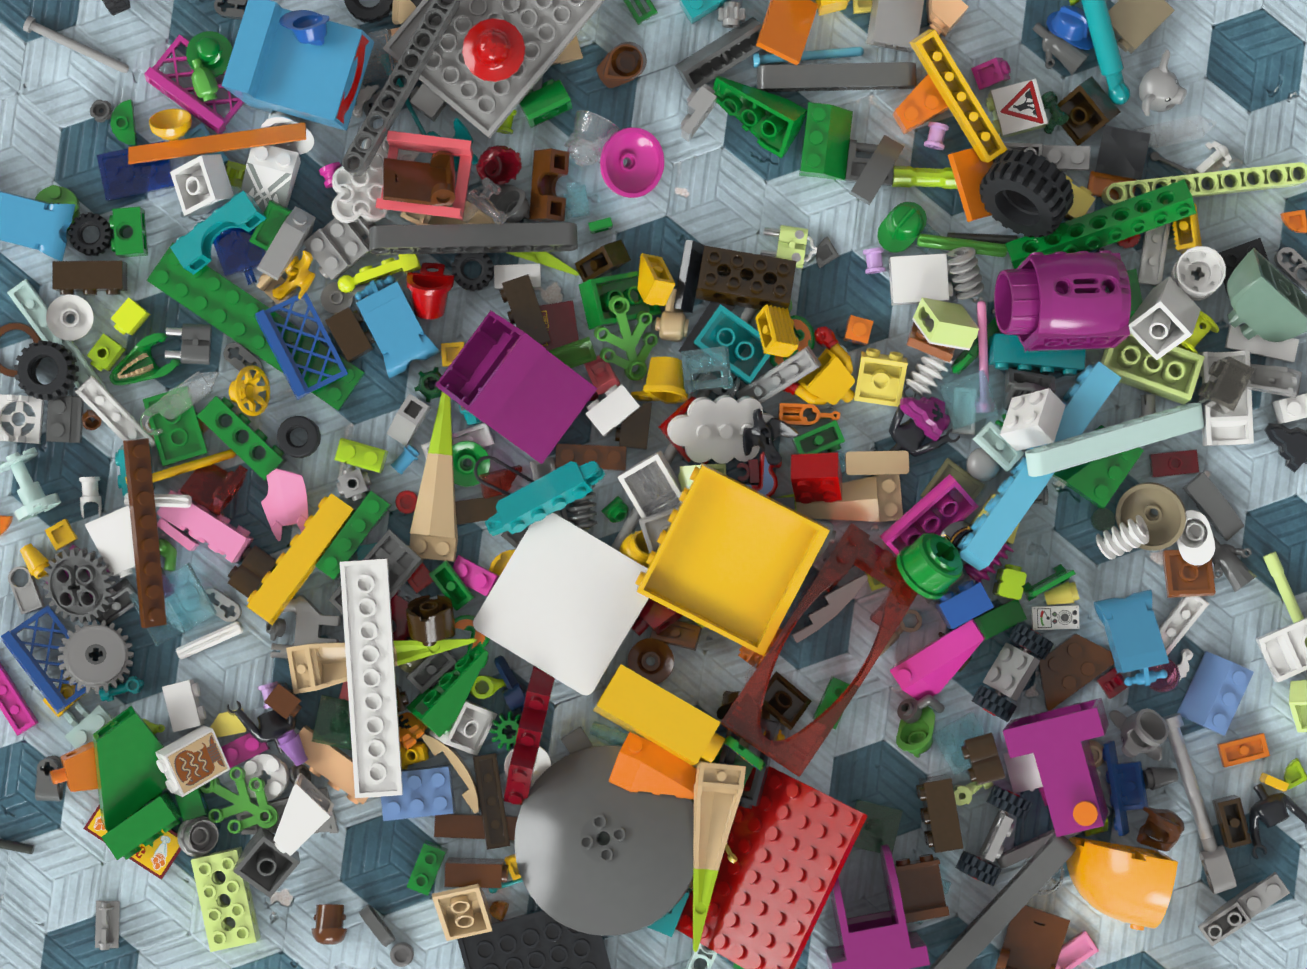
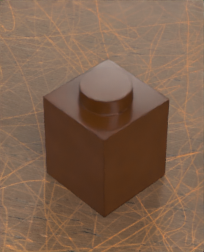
M278 683L264 701V703L285 719H288L289 716L294 718L302 708L299 704L302 699L281 683Z

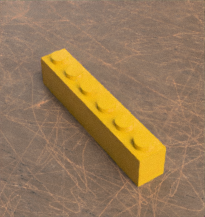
M928 29L910 41L911 47L980 160L988 163L1007 151L1008 149L936 30Z
M332 493L329 497L325 496L320 501L317 513L314 516L310 515L304 523L305 529L300 535L297 533L290 542V549L287 553L283 552L278 557L275 569L272 572L266 573L261 581L263 585L258 591L254 590L247 599V602H249L247 607L271 625L275 623L316 568L317 562L355 512L352 507Z

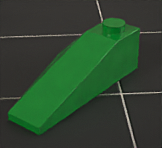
M717 76L713 86L714 95L717 96L716 103L730 116L734 115L743 124L741 127L746 132L750 131L758 139L757 143L762 148L783 158L801 130L807 110L786 98Z
M476 645L456 662L455 669L452 672L444 673L439 678V683L434 687H429L424 693L420 692L406 709L438 737L448 733L452 728V724L456 721L489 652Z

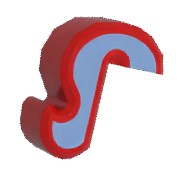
M762 452L759 460L758 485L746 486L771 497L778 487V478L772 468H780L782 461L776 466L770 465L766 460L764 452Z

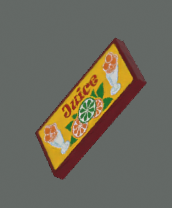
M99 804L83 829L103 841L101 837L107 831L101 821ZM173 829L166 833L161 830L159 832L161 837L146 847L142 843L140 845L142 850L129 859L162 880L182 850L177 841V832Z

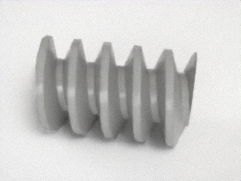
M960 247L948 252L946 255L953 257L948 260V265H955V267L950 269V273L957 274L952 277V282L958 283L954 286V290L962 291L956 294V298L963 300L977 296L983 291L984 284L981 282L982 276L979 274L980 267L977 265L978 259L975 257V249Z

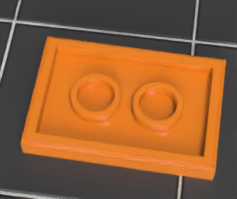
M771 0L756 46L794 65L799 64L818 4L811 0Z
M973 148L949 154L948 158L967 222L991 216L992 214L985 209V203L981 201L980 184L992 166L993 160L988 163L981 161Z

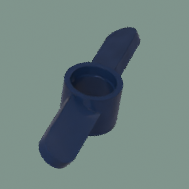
M500 655L494 659V663L507 686V689L503 690L502 694L512 712L519 708L523 712L526 695L506 659Z

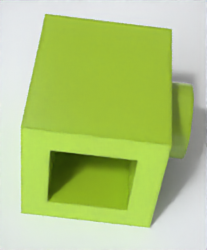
M103 333L87 354V357L92 360L90 364L99 371L103 369L111 371L126 351V348Z

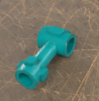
M132 676L128 678L126 683L117 685L116 689L108 686L107 693L103 688H100L99 695L102 701L110 702L114 700L115 695L125 692L140 693L145 684L142 679Z

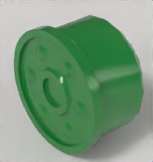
M934 533L922 534L912 545L904 547L897 555V566L905 582L918 594L929 599L943 597L947 593L949 586L963 573L962 559L956 547L948 539Z

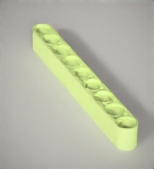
M1298 162L1117 182L1107 186L1103 190L1101 198L1106 205L1111 206L1135 197L1132 192L1134 186L1140 188L1142 194L1155 190L1156 184L1164 187L1183 179L1192 197L1292 187L1307 181V164ZM1294 169L1299 170L1301 174L1300 180L1294 178ZM1271 171L1278 175L1277 182L1271 180ZM1248 174H1252L1255 177L1254 185L1248 182ZM1225 176L1230 177L1232 179V187H1227L1225 185ZM1202 179L1209 181V190H1205L1202 187ZM1111 189H1115L1118 192V200H1113L1110 197L1109 192Z

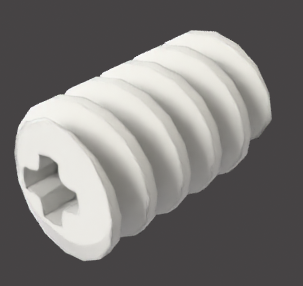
M927 354L929 357L922 356L921 361L924 365L916 364L915 368L918 372H910L913 380L905 379L904 383L921 397H924L923 393L931 394L932 392L928 386L937 387L934 378L943 379L939 371L948 372L945 363L949 362Z
M1140 515L1136 516L1137 523L1132 519H1128L1129 527L1123 522L1120 523V531L1117 527L1113 526L1111 528L1112 535L1108 530L1103 532L1104 538L1100 534L1096 535L1097 545L1108 559L1113 560L1116 556H1121L1125 552H1130L1133 548H1139L1141 544L1145 545L1149 542L1148 528Z

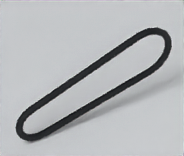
M483 456L475 463L474 475L481 484L505 495L512 493L480 479L477 469L481 461L485 459L494 460L527 481L534 482L531 478L492 456Z

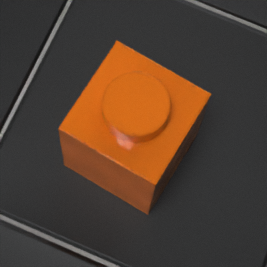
M851 315L848 319L843 340L866 346L873 321Z

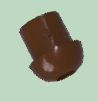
M316 905V914L314 915L316 928H311L316 942L326 945L341 943L345 939L348 930L344 928V920H346L344 905Z

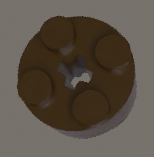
M430 595L415 598L407 604L408 632L413 640L422 642L424 646H433L437 643L436 641L456 635L452 601L448 597L437 595V599H430Z

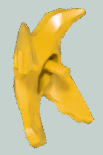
M303 250L301 260H299L298 256H295L286 268L285 272L288 275L286 281L272 291L273 297L276 300H283L291 291L298 287L301 288L298 295L299 299L307 292L316 276L315 273L309 271L313 260L310 252Z

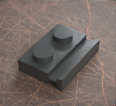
M60 396V399L48 400L47 442L82 443L84 400L80 396Z

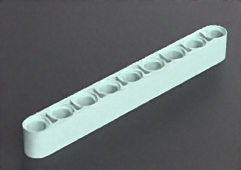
M1201 403L1184 404L1025 451L1028 476L1047 475L1204 428Z

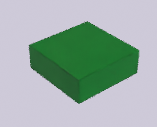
M611 217L588 223L591 234L613 228Z

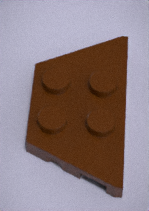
M1073 634L1051 650L1045 660L1039 659L1038 667L1041 674V685L1044 691L1046 710H1052L1114 664L1111 651L1078 634Z

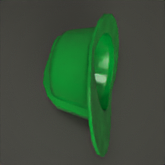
M903 202L894 207L878 228L877 237L880 245L889 252L898 253L906 250L926 226L927 216L924 209L915 202Z

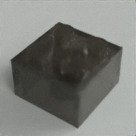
M1230 356L1222 358L1218 362L1214 361L1208 372L1211 375L1208 382H1204L1199 389L1198 395H1200L1198 402L1222 414L1234 412L1254 368Z

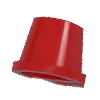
M425 262L422 263L420 273L408 272L407 288L412 292L414 312L416 316L422 319H437L445 313L448 293L454 285V275H444V264ZM435 268L438 269V271L431 272L427 271V269Z

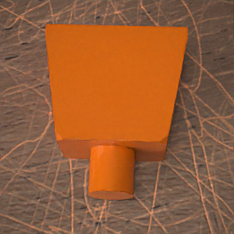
M93 741L62 755L60 758L63 768L50 771L53 785L66 781L71 792L98 789Z

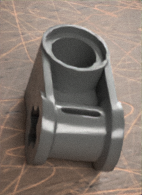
M48 756L37 765V782L35 787V798L37 801H61L63 798V782L53 785L50 768H46V765L49 763L51 767H54V770L63 768L61 759L58 756Z

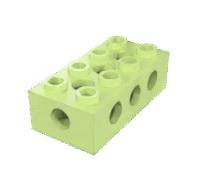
M242 847L209 853L191 859L210 952L255 943L261 938L250 885L233 872L242 854ZM217 871H222L225 874V881H220L217 878ZM222 894L230 897V904H225L222 901ZM227 917L235 920V927L227 924Z

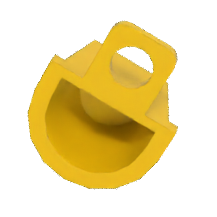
M651 357L646 385H643V391L631 392V396L641 402L662 401L665 404H677L687 401L688 392L685 390L683 361L673 357Z

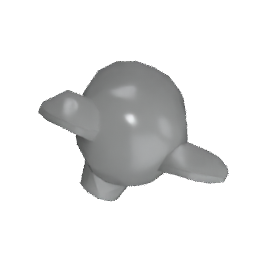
M1166 50L1162 55L1159 67L1152 68L1141 80L1139 96L1142 101V110L1146 116L1150 115V109L1157 112H1165L1172 109L1176 104L1181 105L1187 95V90L1179 85L1175 74L1168 70L1169 50Z
M1146 708L1135 712L1127 718L1117 710L1110 711V719L1121 731V740L1123 742L1121 750L1126 756L1134 758L1139 753H1145L1153 760L1160 761L1162 759V749L1159 746L1167 739L1169 730L1167 723L1157 712Z

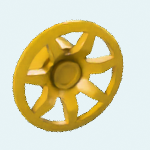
M254 365L244 367L238 373L236 380L232 381L229 386L230 399L237 403L240 410L248 416H258L263 413L270 400V384L264 371ZM249 370L257 371L253 378ZM261 376L264 380L265 386H257V383L260 381ZM266 390V397L264 401V399L258 395V392ZM254 401L261 405L258 411H255L256 403ZM248 403L249 410L243 404Z

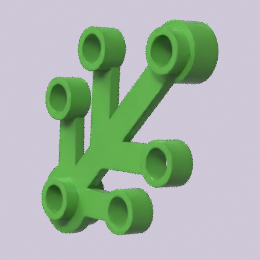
M616 295L610 299L609 309L616 314L622 338L610 333L604 326H598L594 330V336L600 341H607L626 351L628 360L616 355L611 348L605 347L600 352V358L607 363L612 362L624 368L627 378L638 381L646 375L647 365L645 361L651 349L658 343V337L652 332L645 333L642 337L644 345L637 355L635 348L646 327L651 324L652 315L647 311H640L637 314L638 323L631 334L626 317L630 307L629 301L623 296ZM616 301H620V306L618 308L614 307ZM643 315H647V320L642 322ZM601 330H605L603 337H599ZM650 336H653V341L651 343H647V339ZM610 351V357L605 359V354ZM637 365L638 369L632 372L633 366Z
M233 767L229 772L230 778L236 783L239 795L221 786L218 777L210 781L209 788H206L205 784L200 787L204 793H215L235 804L223 809L210 810L208 818L211 822L219 823L224 818L244 811L254 815L244 820H231L228 823V830L233 834L241 833L243 829L259 825L262 828H271L278 821L276 808L268 805L264 790L265 782L262 778L254 777L249 781V788L256 793L258 806L251 802L245 781L246 773L242 767ZM237 769L240 771V776L238 778L235 777V771ZM256 780H258L260 783V786L257 789L254 787V782ZM216 811L219 813V818L217 820L214 819V813ZM265 812H267L269 815V818L266 821L263 819V814ZM235 822L238 823L239 826L237 831L233 829V824Z

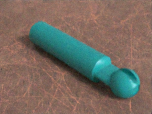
M1081 0L1101 75L1106 77L1108 84V97L1115 105L1125 104L1129 100L1130 89L1124 83L1121 72L1124 66L1106 0Z

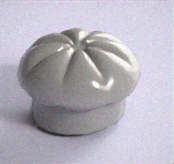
M204 815L182 822L177 832V841L180 848L192 857H201L208 854L215 847L219 837L215 824Z

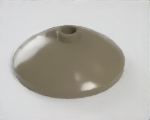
M1146 482L1131 487L1120 498L1116 508V522L1119 530L1120 523L1123 522L1129 527L1128 519H1132L1137 523V515L1143 518L1149 532V542L1145 545L1141 544L1139 547L1144 550H1162L1173 545L1180 538L1186 526L1187 516L1182 500L1173 490L1159 483ZM1151 509H1156L1158 514H1152Z

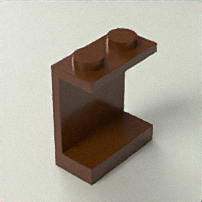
M933 854L921 855L919 860L910 861V858L899 859L894 864L906 923L950 916L948 905L945 902L939 869L940 859L933 857Z

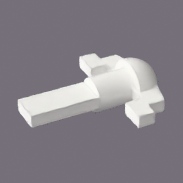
M1216 141L1212 144L1210 142L1205 144L1209 150L1215 148L1216 151L1201 163L1196 170L1198 173H1205L1222 157L1225 159L1223 165L1226 168L1231 166L1229 162L1232 158L1228 148Z

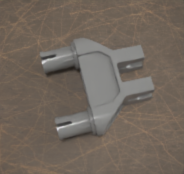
M303 595L297 596L296 599L293 598L283 612H294L297 615L295 641L293 645L272 643L271 650H280V652L272 651L270 657L288 659L287 647L310 643L339 642V639L321 637L322 625L340 626L341 616L323 615Z

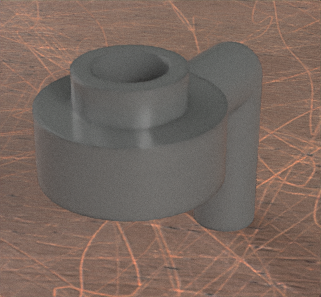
M928 694L918 701L914 699L902 701L898 707L897 714L905 723L912 724L921 717L924 707L929 705L938 713L943 712L945 707L932 695Z

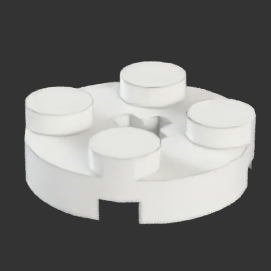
M274 754L257 755L244 765L245 781L251 798H256V793L249 788V781L254 777L261 778L263 771H266V774L271 776V779L267 780V784L265 783L264 787L267 801L281 796L289 784L290 774L288 767ZM258 780L254 782V787L257 789L260 786Z

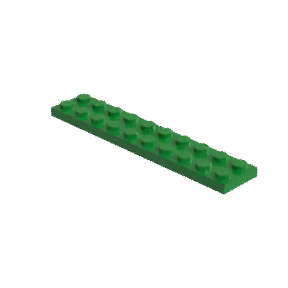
M169 247L146 281L283 373L255 319V313L262 310L265 311L269 307L207 265L193 275L182 267ZM276 312L271 314L274 322L284 325L286 320L284 317ZM288 321V327L300 330V328ZM277 327L281 334L283 328ZM285 329L283 335L284 342L295 346L298 333ZM301 335L297 347L311 351L314 339ZM316 341L313 352L326 356L329 348ZM288 348L289 352L292 355L293 349ZM296 350L293 359L296 364L305 366L309 354ZM330 352L329 358L334 359L332 353ZM340 355L339 357L348 375L311 392L338 411H340L365 374V372ZM311 356L308 368L321 372L325 360ZM327 361L324 373L333 376L341 372L336 363ZM298 368L302 375L304 370ZM306 371L304 381L309 388L317 384L320 375ZM322 376L321 381L327 379V377Z

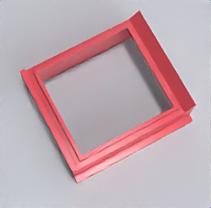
M388 130L387 142L389 144L387 158L397 159L399 149L432 154L438 151H447L455 157H460L455 186V201L452 207L383 200L382 188L381 198H377L376 208L456 218L463 221L473 160L472 142Z

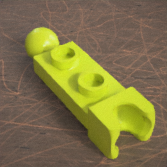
M399 254L398 260L389 258L381 261V266L375 268L372 265L359 269L360 273L355 274L354 277L350 275L341 276L337 283L338 288L343 293H350L355 289L356 285H362L404 271L405 274L421 269L417 254Z

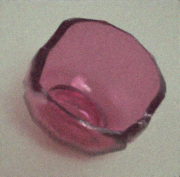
M1169 658V663L1148 668L1149 671L1158 672L1164 669L1168 672L1166 678H1159L1148 686L1156 692H1169L1175 689L1181 677L1179 667Z

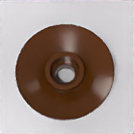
M652 638L642 639L631 648L628 655V668L654 684L661 683L667 679L674 667V656L670 647L665 642ZM650 656L654 657L655 664L648 665L646 659Z

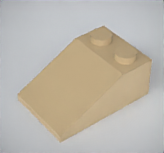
M479 884L432 894L446 941L492 931L489 905Z

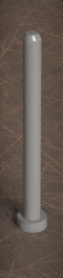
M28 16L24 23L23 30L28 33L34 31L122 73L129 71L127 64L36 23V18Z

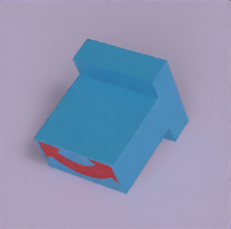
M248 0L222 87L252 108L270 113L278 111L347 131L374 41L361 29L328 21L326 23L327 35L324 37L323 45L302 44L297 40L291 29L283 27L279 22L280 18L284 14L291 12V10L284 9L277 2L270 0Z

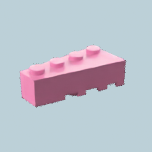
M179 489L178 491L170 490V492L168 493L178 495H190L181 489ZM191 501L192 504L189 508L160 507L157 511V515L177 528L188 531V534L202 543H208V548L222 555L226 554L225 559L231 563H239L243 553L254 540V538L249 536L251 533L249 530L240 525L237 528L229 524L231 521L229 518L220 513L216 516L209 512L211 507L201 501L197 504Z

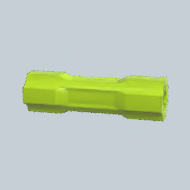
M893 167L892 187L910 188L912 186L958 189L952 168Z

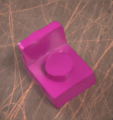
M1000 57L971 68L979 90L1010 79V66L1006 60Z

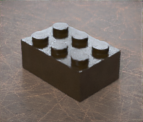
M947 774L920 778L919 785H916L918 799L923 802V808H920L922 822L927 825V831H924L926 845L935 853L963 849L952 778Z

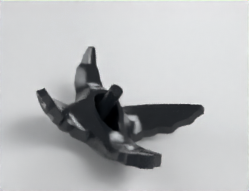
M758 408L753 412L754 426L743 430L744 455H750L752 447L759 446L764 452L768 464L776 466L782 461V457L775 449L773 440L778 436L795 438L799 436V433L793 427L775 417L765 422L762 411Z

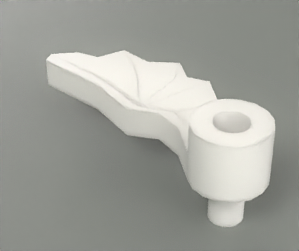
M367 85L365 89L360 90L356 100L357 105L354 106L353 110L354 117L359 118L363 115V106L379 89L378 85H373L372 87Z
M1189 649L1182 650V661L1176 665L1173 673L1167 679L1168 683L1179 682L1181 678L1186 677V673L1189 671L1188 660H1191L1193 657V653Z

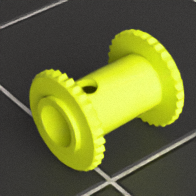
M1200 311L1193 334L1177 346L1198 354L1195 346L1210 330L1218 333L1219 327L1211 317Z

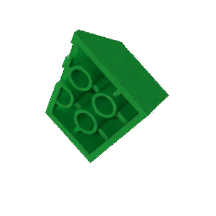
M1100 425L1095 430L1102 429L1105 427L1103 425ZM1138 447L1057 471L1053 474V477L1099 509L1105 508L1144 450Z

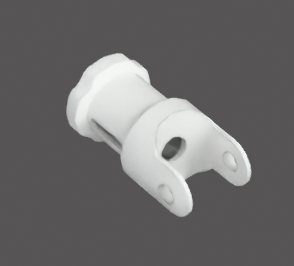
M80 477L79 481L82 483V497H80L82 517L84 518V505L89 502H95L99 505V517H101L102 501L98 493L100 477Z

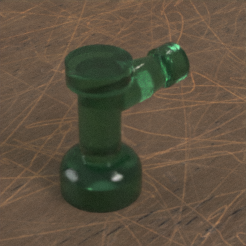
M1049 91L1043 94L1041 99L1044 109H1049L1052 112L1044 132L1052 134L1056 125L1065 124L1069 116L1066 112H1062L1057 105L1058 97L1055 92Z

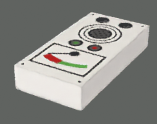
M1079 605L1031 607L1032 630L1080 629Z

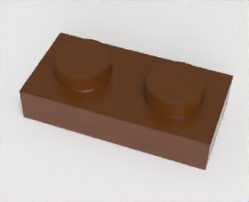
M675 621L660 634H656L652 630L650 638L696 651L702 628Z

